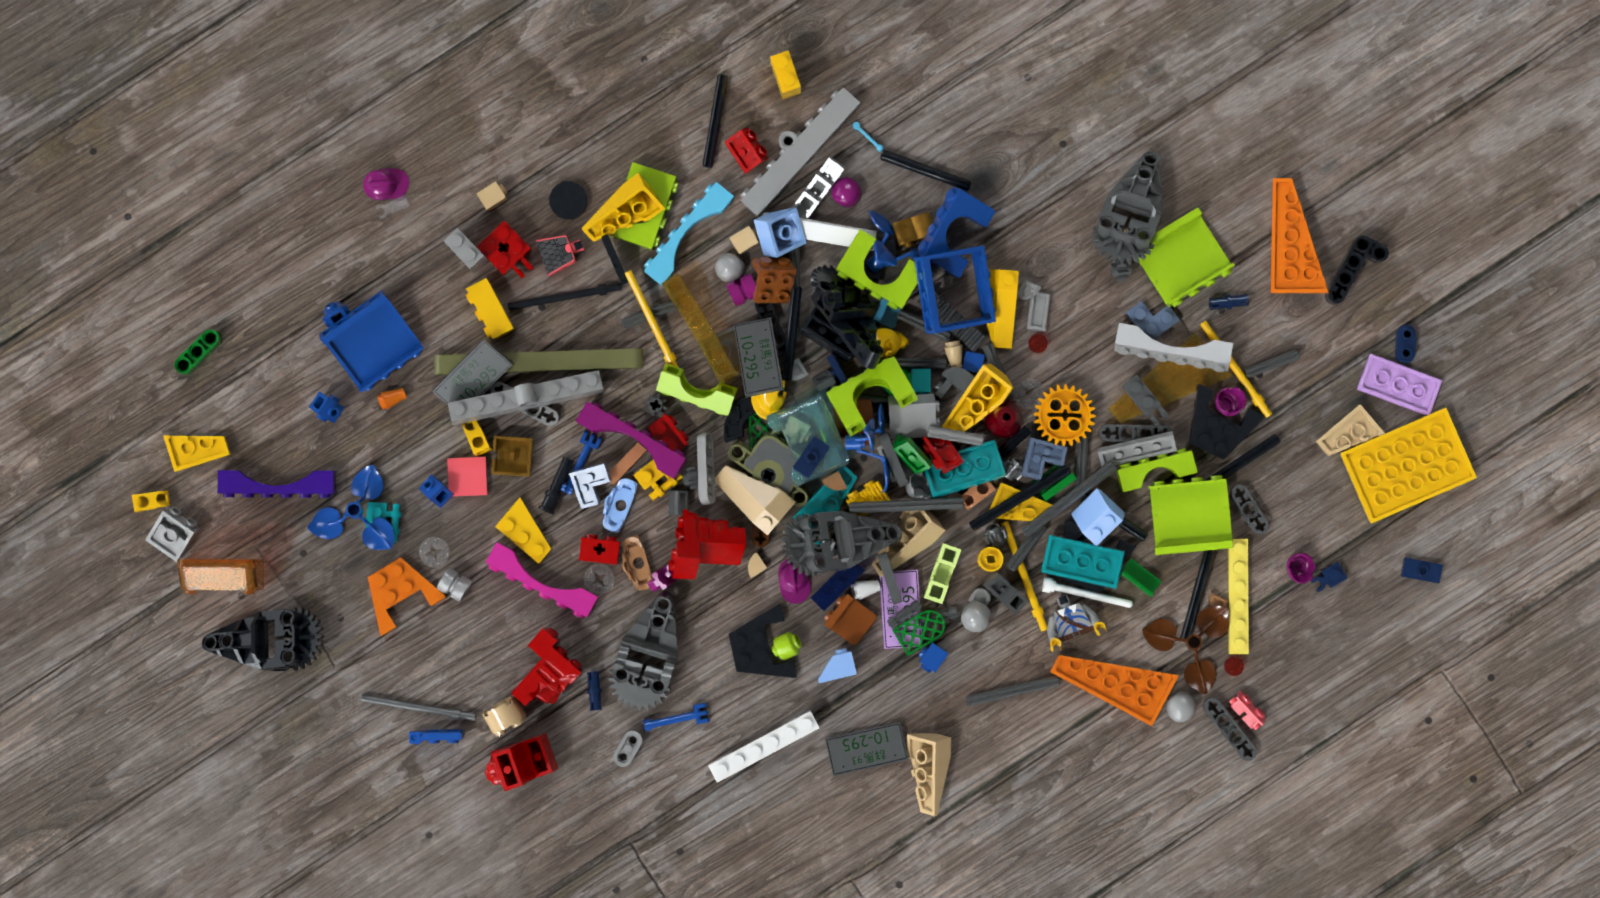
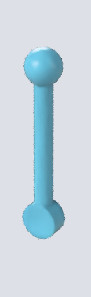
M859 122L853 123V128L859 130L874 144L877 151H883L884 146L878 144L860 127Z

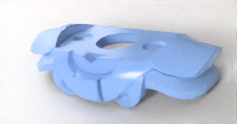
M627 478L619 480L616 488L613 487L609 495L606 496L603 526L607 530L618 533L622 528L636 495L637 483ZM619 500L626 502V508L623 511L616 509V503Z

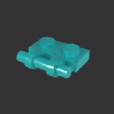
M368 502L366 519L372 524L376 518L387 520V517H392L391 526L395 536L394 542H398V535H400L399 518L402 515L400 504H393L392 511H387L388 503Z

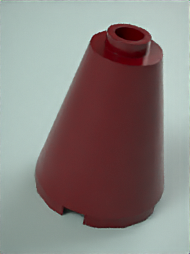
M1005 400L1003 404L984 418V422L989 432L994 436L1007 438L1019 431L1023 416L1020 408L1014 402ZM1004 414L1009 416L1008 421L1003 419Z

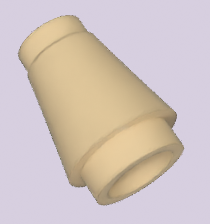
M960 340L946 341L944 350L951 368L962 367V344H960Z

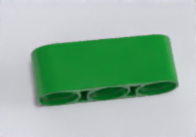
M211 329L203 332L176 359L174 363L175 370L185 375L195 371L222 343L221 334ZM214 333L216 341L210 344L208 336ZM197 347H201L203 351L200 357L194 355ZM183 361L189 363V367L185 371L181 369Z

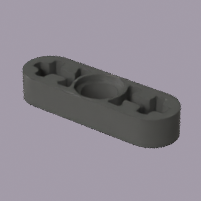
M888 433L879 435L878 437L899 487L907 485L908 481L893 450Z
M1243 485L1234 486L1230 491V497L1248 526L1257 535L1265 534L1269 529V523L1248 489ZM1237 488L1238 490L1244 491V493L1242 494L1244 500H1246L1247 498H1249L1250 500L1244 502L1241 506L1239 502L1243 501L1240 497H1235V494L1237 493ZM1248 504L1253 505L1255 508V512L1250 516L1244 512V508ZM1257 514H1259L1260 517L1256 519L1259 523H1264V526L1262 527L1263 531H1261L1260 529L1256 530L1255 527L1257 526V523L1255 522V520L1250 522L1249 519L1254 518L1257 516Z
M887 553L878 554L877 557L893 605L901 603L903 601Z

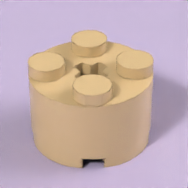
M514 696L496 703L492 706V710H485L482 713L490 730L496 737L507 732L506 730L510 726L515 728L527 719V714L522 705Z

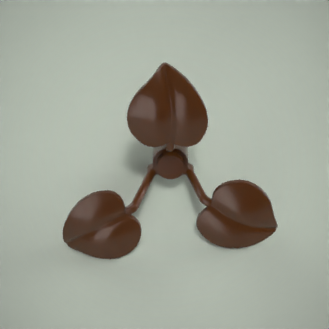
M1212 606L1202 610L1196 619V624L1202 631L1198 635L1188 636L1187 639L1174 637L1177 632L1176 626L1167 619H1158L1143 627L1142 632L1146 641L1156 650L1168 651L1172 649L1173 640L1185 642L1188 649L1194 650L1196 663H1190L1186 666L1184 679L1191 688L1202 694H1207L1211 690L1216 677L1215 667L1207 659L1199 662L1198 649L1202 645L1201 637L1204 633L1210 638H1220L1226 633L1229 626V609L1227 607Z

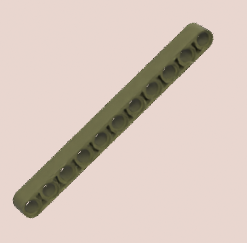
M640 348L503 353L513 362V365L505 373L643 368V349ZM467 354L434 355V375H447Z

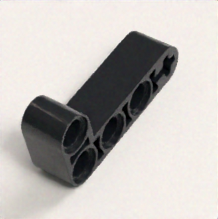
M1363 235L1354 239L1328 287L1329 293H1325L1326 301L1331 305L1342 302L1365 259L1373 263H1380L1388 258V248L1368 236ZM1359 240L1365 242L1366 247L1364 250L1358 248L1357 243ZM1376 249L1382 251L1383 256L1381 259L1375 257L1374 252ZM1350 257H1354L1357 260L1355 267L1349 264L1348 260ZM1341 274L1347 275L1348 282L1346 284L1340 281ZM1338 287L1344 288L1338 291L1337 296L1339 298L1334 300L1331 293L1336 292Z

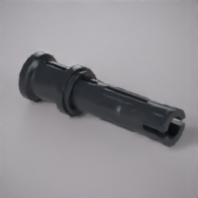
M564 456L550 489L545 491V498L538 507V509L552 515L555 513L554 508L557 501L561 499V488L574 463L573 460Z

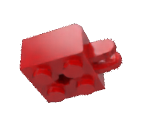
M505 220L477 246L504 276L513 269L523 279L525 277L524 273L516 267L520 261L524 263L528 270L534 269L525 259L532 249ZM502 245H509L507 247L509 249L508 252H500Z

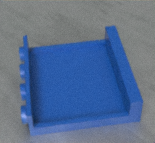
M382 290L319 334L320 340L329 348L361 393L364 390L369 391L375 386L374 383L389 377L391 371L402 368L411 357L416 358L422 353L421 350L424 349L422 343Z

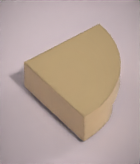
M757 552L751 557L748 564V572L751 578L767 568Z

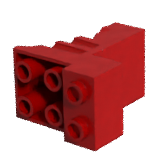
M683 509L682 516L678 517V527L675 528V539H678V541L676 542L675 549L671 551L669 571H672L673 579H695L699 563L740 565L746 546L745 528H730L727 520H709L706 517H698V514Z
M546 627L542 628L527 645L542 659L511 693L524 706H527L535 698L547 704H554L560 694L565 691L568 684H572L583 672L581 669L583 665L575 658L571 660L567 657L568 652L563 647L555 646L560 641L558 638L559 634L551 627L548 629Z
M546 733L491 751L490 762L486 765L485 774L487 780L491 781L493 785L500 784L504 791H508L522 786L537 777L552 773L559 768Z

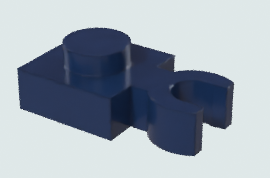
M1335 562L1321 570L1320 572L1323 576L1314 577L1311 583L1319 581L1321 585L1316 589V592H1320L1325 588L1326 584L1332 588L1347 579V576L1340 564Z

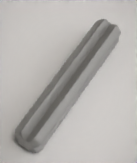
M929 426L927 430L928 437L978 446H982L984 437L981 434Z

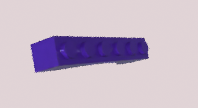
M218 470L217 493L223 494V497H235V494H242V497L253 498L254 494H261L262 498H273V494H281V498H292V494H300V498H312V494H319V498H331V494H336V471H313L307 477L297 482L272 486L259 483L239 470Z

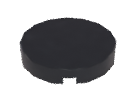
M572 181L562 182L552 189L549 196V205L558 217L573 220L580 217L585 211L587 195L579 184Z

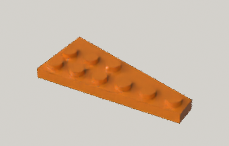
M1273 178L1271 293H1329L1292 178Z
M1063 655L1057 656L1050 670L1056 676L1150 726H1153L1179 676Z

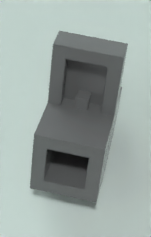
M949 368L940 375L946 381H940L934 388L937 392L934 395L940 400L951 386H954L964 394L975 377L963 368Z
M997 571L983 584L993 596L1015 615L1028 602Z

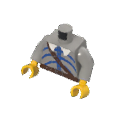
M1067 595L1056 598L1060 609L1052 612L1053 615L1049 617L1047 626L1050 650L1052 652L1054 645H1058L1061 650V642L1091 632L1094 629L1098 636H1100L1098 631L1100 628L1105 629L1107 632L1105 624L1100 621L1096 613L1089 607L1079 603L1071 605Z

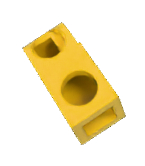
M478 420L462 424L473 454L476 457L492 450Z
M168 490L132 495L134 512L136 513L171 506Z

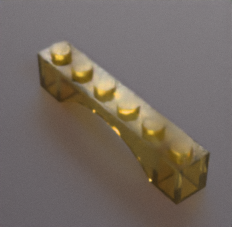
M676 274L661 283L693 333L718 381L724 384L739 374L683 277Z

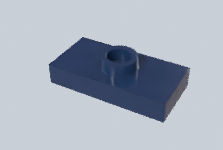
M833 354L828 356L827 360L833 369L830 373L834 380H839L840 384L847 382L848 379Z
M813 436L792 469L806 479H809L830 447Z
M1404 558L1401 577L1439 584L1443 565Z

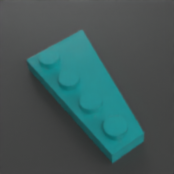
M842 464L836 471H839L847 489L833 490L823 484L791 519H796V516L799 514L803 518L804 513H807L809 516L814 513L839 511L857 476Z

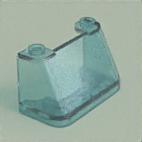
M820 395L811 396L766 416L771 429L776 432L782 430L795 462L813 436L830 447L809 479H806L792 469L791 477L796 487L836 471L849 463L846 448L828 407Z

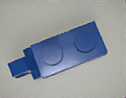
M435 729L410 731L409 743L419 745L423 740H428V743L431 744L440 743V740H447V743H459V740H462L464 737V730Z

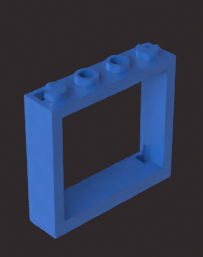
M974 246L914 257L926 334H935L996 322L994 313L996 309L993 306V290L990 287V271L987 267V255L985 254L984 246ZM972 253L981 317L940 325L930 261Z

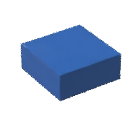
M966 351L962 368L969 372L978 373L983 365L985 355Z

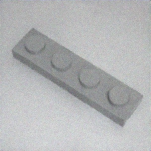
M1173 431L1097 448L1101 466L1103 467L1109 461L1118 465L1175 452L1177 447Z

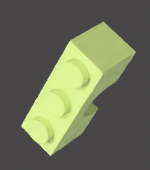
M942 543L923 598L943 604L961 549Z

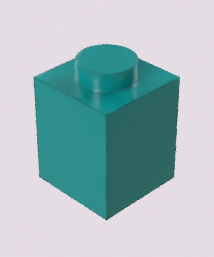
M911 369V386L915 394L931 392V369Z

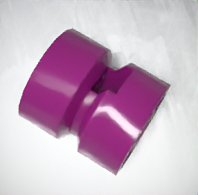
M750 273L741 277L739 282L734 280L726 284L736 307L746 303V299H753L756 285Z

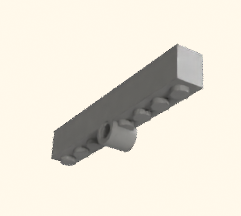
M844 87L841 90L837 89L830 98L832 100L828 105L824 103L817 111L819 114L815 119L811 117L804 125L807 128L802 133L799 131L795 134L791 131H785L780 135L779 146L781 151L779 154L781 156L777 161L773 159L766 167L768 171L764 175L759 174L753 181L755 185L751 189L747 188L741 194V203L757 218L860 106V102ZM790 138L793 143L785 145L784 140Z
M598 370L537 384H520L515 386L514 389L448 403V408L453 426L603 393V386Z

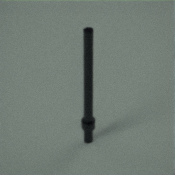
M621 283L611 285L600 284L594 288L508 303L509 310H515L598 294L604 296L608 295L607 293L621 291L622 285Z

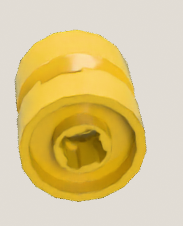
M986 547L979 551L977 562L981 569L993 572L1002 566L1003 555L995 547Z

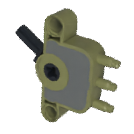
M780 421L772 432H768L760 438L753 449L741 441L732 444L729 449V457L747 470L749 477L764 481L765 484L774 488L782 489L796 501L794 504L801 507L807 503L810 497L809 490L799 483L802 475L792 469L802 454L800 450L794 447L801 436L800 433L796 432L787 442L779 436L785 426V423ZM733 448H741L743 454L740 456L736 455ZM767 470L773 472L772 477L765 475ZM802 492L805 495V499L798 500L795 494Z

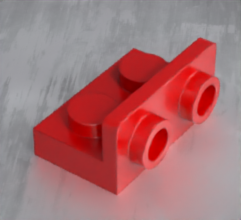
M748 127L741 129L724 142L745 174L769 159L766 149L759 144L756 134Z
M665 413L647 427L657 441L659 439L669 445L668 449L672 451L675 449L681 451L689 445L686 442L689 438L683 430L679 432L675 427L678 423L672 415L667 416Z
M926 436L922 438L924 445H922L923 450L927 456H932L933 465L937 470L941 469L943 474L964 463L951 441L930 438L928 440Z

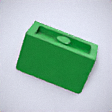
M901 433L896 436L893 450L915 474L931 468L932 461L910 437L905 438Z
M1055 465L1047 472H1045L1042 475V478L1059 469L1061 466ZM1070 473L1038 494L1043 501H1047L1077 478L1073 473Z
M1131 558L1120 571L1121 576L1149 597L1154 595L1153 592L1162 582Z

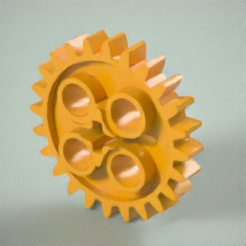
M1064 384L1063 389L1056 385V391L1050 387V394L1043 392L1044 399H1037L1041 404L1034 406V408L1038 409V412L1033 413L1034 416L1038 417L1034 423L1040 424L1036 430H1043L1041 437L1047 435V442L1054 439L1055 445L1061 441V445L1065 446L1066 441H1068L1069 445L1072 446L1073 440L1080 443V436L1084 439L1087 438L1084 433L1085 431L1091 432L1088 426L1095 425V423L1090 421V419L1096 417V415L1091 414L1090 411H1093L1095 407H1089L1092 400H1085L1088 394L1081 395V388L1074 391V385L1071 386L1070 390L1067 384ZM1052 400H1057L1060 404V408L1057 411L1052 410L1050 407ZM1071 401L1078 402L1079 409L1077 411L1070 409ZM1065 410L1066 414H1081V417H1068L1064 421L1063 417H1049L1047 414H1060ZM1052 419H1056L1059 422L1057 430H1053L1050 427ZM1071 420H1075L1078 423V428L1075 431L1069 428Z

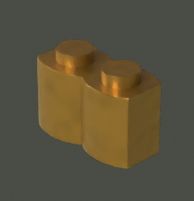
M929 212L893 223L899 246L909 248L914 246L916 241L924 240L928 227L933 223Z

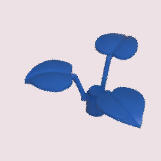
M871 210L868 211L873 223L885 235L882 241H874V255L866 262L867 266L874 273H877L884 266H896L897 261L908 256L912 257L913 260L914 257H918L916 255L918 250L912 248L911 252L895 258L884 245L889 234H894L892 225L881 214Z
M877 404L879 408V425L875 430L874 419H871L863 430L865 433H858L851 437L845 435L846 450H857V453L881 459L885 476V486L882 492H886L890 480L888 459L884 456L862 450V448H866V440H869L871 451H874L875 433L881 432V435L885 433L886 420L882 404Z
M375 466L365 467L354 477L351 490L355 496L361 497V499L349 503L341 519L337 510L330 507L323 508L316 513L311 523L307 526L308 530L320 538L334 539L343 532L341 522H344L350 516L355 520L361 519L369 526L362 533V540L367 547L373 550H390L395 540L391 524L383 518H376L371 524L363 517L364 510L360 505L365 500V497L373 500L383 492V480Z

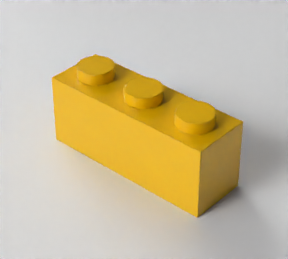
M487 278L466 288L468 293L465 295L470 304L474 303L477 309L474 312L478 320H483L486 325L483 329L488 338L492 337L493 340H497L515 330Z

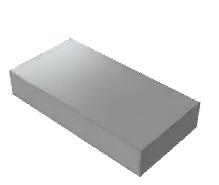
M1038 292L1030 298L1026 330L1046 332L1050 294Z

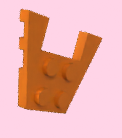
M402 557L368 577L381 636L397 627L387 609L417 591L421 590L430 606L446 598L444 593L436 589L430 581L424 578Z

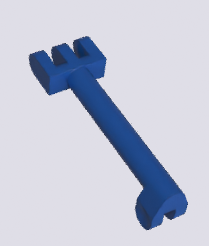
M584 431L580 442L585 445L573 471L583 468L591 448L598 450L603 439L599 436L595 443L593 440L596 434L592 433L588 440L586 437L589 431ZM569 477L567 484H563L561 491L572 495L574 488Z
M707 704L693 705L694 711L655 720L650 718L644 719V730L649 731L655 727L696 719V724L710 722L709 718H701L702 715L708 714V710L700 711V708L707 707Z

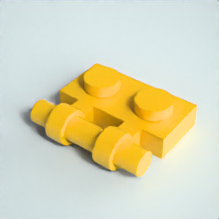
M654 459L633 475L644 490L650 486L654 489L649 494L652 500H655L657 497L661 498L666 490L672 486L675 487L678 481L683 478L681 474L677 480L665 475L668 480L658 486L656 482L665 474L657 469Z

